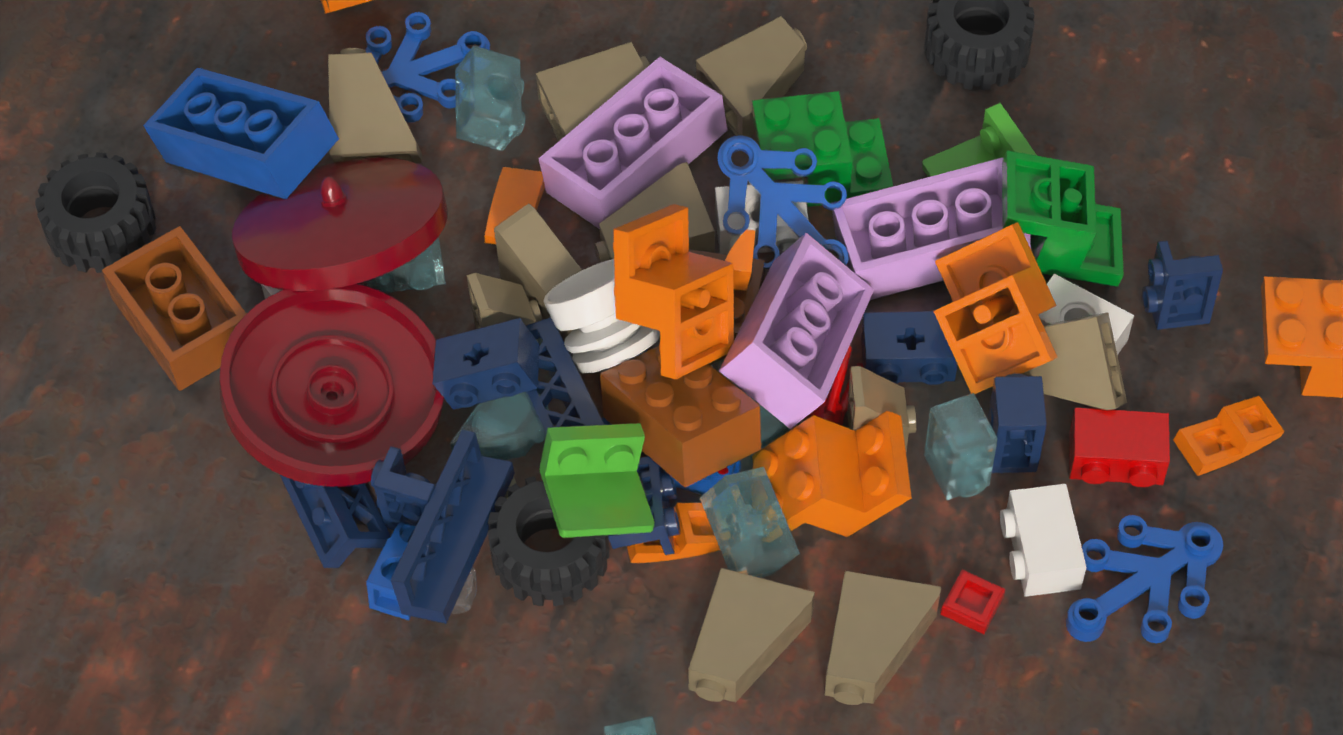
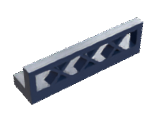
M552 318L526 325L534 338L538 339L540 345L539 368L548 370L552 378L549 384L538 381L537 389L525 392L545 437L547 429L553 427V425H556L555 427L604 425ZM552 398L563 401L566 407L563 414L546 410Z
M461 431L391 578V583L403 615L447 624L488 534L490 513L496 512V501L500 496L505 497L515 475L512 462L481 455L475 432Z
M280 475L324 568H339L355 548H383L387 539L391 537L365 483L346 486L349 488L353 496L352 498L338 487L306 484ZM352 515L366 524L370 532H360Z

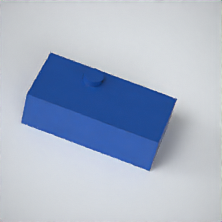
M196 68L143 125L166 163L283 199L289 197L339 140L319 101L201 68Z

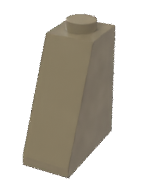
M781 16L696 59V79L722 95L726 124L736 136L742 135L751 138L756 132L752 114V100L784 97L804 71L805 51L807 50L805 38L798 29H792Z
M632 42L536 73L538 100L558 142L650 65L645 56L639 57Z
M346 48L341 50L340 54L328 55L329 121L339 137V140L330 149V156L334 163L361 158H394L422 163V153L372 53H366L364 49Z
M687 162L677 165L599 223L600 242L594 243L598 263L614 259V228L672 204L688 207L689 249L715 253V230Z
M528 203L494 228L500 279L521 284L528 301H537L542 319L544 320L551 317L543 302L545 295L556 285L582 271V269L535 208ZM558 329L564 340L573 331H561Z
M1108 312L1043 325L1058 358L1022 374L1026 376H1042L1043 392L1046 395L1104 410L1116 409L1127 403Z
M721 568L688 669L689 690L696 692L698 696L708 701L720 702L724 699L736 703L811 622L815 592Z
M845 571L826 674L825 696L834 697L838 702L847 705H858L862 702L873 704L937 617L941 587Z

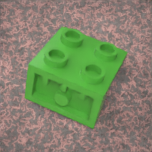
M999 103L985 109L980 136L924 159L922 169L928 177L1004 158L1007 150L1036 155V153L1002 104Z
M641 423L551 427L547 429L539 470L561 537L649 533L653 531L655 522L637 473L645 439Z

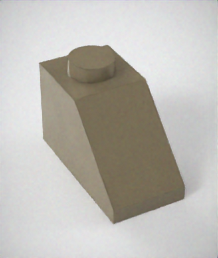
M479 273L467 275L475 329L520 318L525 325L543 320L537 301H528L521 284Z
M861 366L851 367L847 406L848 428L856 431L887 410L901 415L905 450L907 451L908 434L916 433V412L914 405L906 406L904 387Z

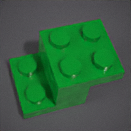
M839 91L752 100V114L757 143L761 150L794 152L800 148H807L816 155V168L809 176L801 177L803 184L825 185L832 181L838 182L846 189V199L893 187L880 118L845 122ZM799 155L795 158V165L800 170H807L812 165L811 159L807 155ZM763 169L772 180L800 177L795 175L791 169ZM829 188L825 191L824 196L829 203L841 200V193L838 189ZM806 203V206H822V204Z
M1007 150L1002 161V228L1004 229L1019 222L1023 233L1031 234V251L1042 274H1056L1060 277L1118 287L1124 276L1121 208L1095 204L1094 166Z

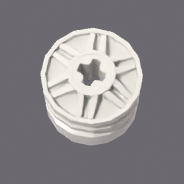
M614 259L598 263L570 276L552 288L545 295L543 301L557 329L561 331L573 330L565 338L564 345L569 352L574 353L572 360L577 370L581 373H594L621 364L644 352L660 338L659 330L616 319Z

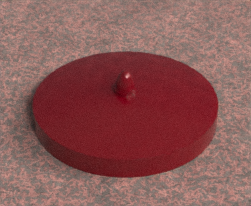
M394 158L352 159L313 168L287 199L267 193L258 195L237 217L232 229V241L239 264L244 273L262 285L292 291L333 289L376 278L416 258L432 245L443 231L448 218V208L440 180L426 167L414 162Z
M353 284L315 291L282 290L252 308L236 325L225 345L220 366V399L226 422L240 445L253 458L286 478L306 484L328 487L351 486L370 482L375 464L379 459H385L390 446L401 449L405 465L424 448L438 425L444 396L433 385L436 340L425 323L407 306L395 298L367 286Z

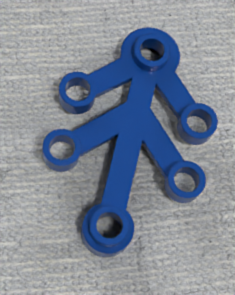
M414 12L406 18V35L389 69L381 72L389 88L397 86L414 92L406 93L400 98L393 95L406 122H416L423 116V101L417 94L437 100L445 108H455L461 104L463 89L460 82L455 79H445L437 82L422 76L457 63L471 70L483 68L487 65L491 56L490 43L487 37L479 32L470 31L459 38L457 45L413 60L422 41L426 40L431 34V23L429 17L422 12ZM415 24H422L425 26L421 30H415L411 28ZM382 26L372 27L366 33L367 48L365 51L366 53H372L377 65L381 55L388 53L392 48L391 33ZM376 38H384L386 40L381 44L372 42ZM479 45L476 49H470L467 46ZM448 90H453L457 92V94L452 97H447L443 95V93ZM410 104L417 106V109L414 111H406L403 108Z
M742 135L727 139L721 145L718 152L719 168L723 174L730 178L728 211L723 217L725 231L730 235L739 236L749 227L750 218L745 211L747 182H749L761 195L758 244L754 248L753 258L759 259L757 253L762 247H769L774 251L775 257L773 261L780 256L779 249L776 246L778 214L798 238L802 237L805 233L809 234L826 250L833 251L837 255L838 260L847 265L848 251L846 247L838 240H825L792 203L822 204L826 209L836 210L842 207L846 201L847 192L845 187L834 181L828 182L825 185L775 183L763 170L791 169L795 175L806 177L812 174L816 168V155L807 148H800L794 152L761 150L753 139ZM736 151L745 152L749 158L748 163L741 167L734 165L731 160L733 153ZM799 155H807L811 159L812 165L807 170H800L795 165V158ZM827 189H838L841 193V200L835 204L826 201L824 194ZM730 215H742L745 225L741 229H732L727 221ZM773 261L765 263V269H770Z
M1128 515L1122 518L1117 530L1118 541L1128 548H1136L1144 544L1171 550L1160 558L1110 550L1104 541L1099 539H1090L1083 544L1082 551L1086 570L1099 572L1105 569L1134 575L1095 600L1089 598L1079 599L1070 606L1066 618V628L1075 639L1083 642L1096 640L1104 631L1107 616L1150 589L1148 609L1143 617L1140 631L1144 639L1151 643L1165 641L1172 627V620L1167 614L1171 575L1186 565V587L1182 590L1178 600L1179 611L1184 616L1192 619L1199 618L1205 614L1210 600L1209 594L1205 590L1206 568L1220 558L1223 550V539L1220 533L1211 525L1203 522H1192L1184 525L1179 531L1149 527L1141 517L1136 515ZM1128 527L1136 528L1140 532V534L1137 536L1128 535L1124 531V529ZM1192 539L1201 540L1205 542L1207 546H1196L1192 542ZM1090 551L1099 552L1103 556V558L1100 560H1093L1090 557H1088L1087 553ZM1195 597L1200 600L1202 605L1198 607L1191 606L1186 602V598ZM1082 611L1090 612L1096 618L1085 620L1079 613ZM1159 622L1163 625L1164 630L1154 631L1148 626V623Z

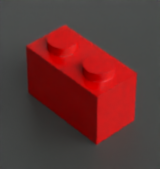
M1091 408L1074 409L1069 431V479L1083 480L1089 484L1122 482L1130 483L1137 487L1164 484L1170 463L1169 413Z

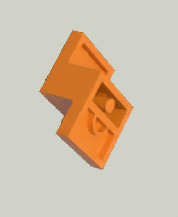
M672 204L614 228L613 251L616 319L660 331L661 375L676 380L727 355L734 342L733 263L689 252L688 207Z
M1019 222L935 261L953 302L935 310L934 314L971 395L992 387L995 377H1005L1015 373L1022 374L1058 358L1039 317V314L1057 305Z
M1264 276L1261 294L1265 364L1300 366L1301 395L1343 398V281Z
M888 410L856 431L813 415L752 455L759 536L773 542L804 523L848 537L912 499L901 415Z

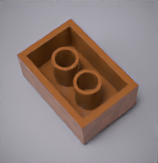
M181 226L102 269L112 300L179 392L220 368L225 345L236 325L247 313Z
M659 346L600 373L603 417L612 425L641 423L645 435L642 451L684 488L761 450L760 405L709 364L676 380L662 376Z

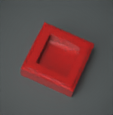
M962 569L942 606L941 615L985 634L1004 598L1006 589Z

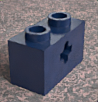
M934 311L874 312L863 314L861 333L863 368L896 384L899 382H923L929 385H937L948 381H955L957 362Z
M520 318L437 339L433 385L444 396V399L453 410L535 390L538 388L540 345Z
M1015 373L1005 377L994 378L987 419L990 473L1037 472L1047 426L1042 376H1026Z

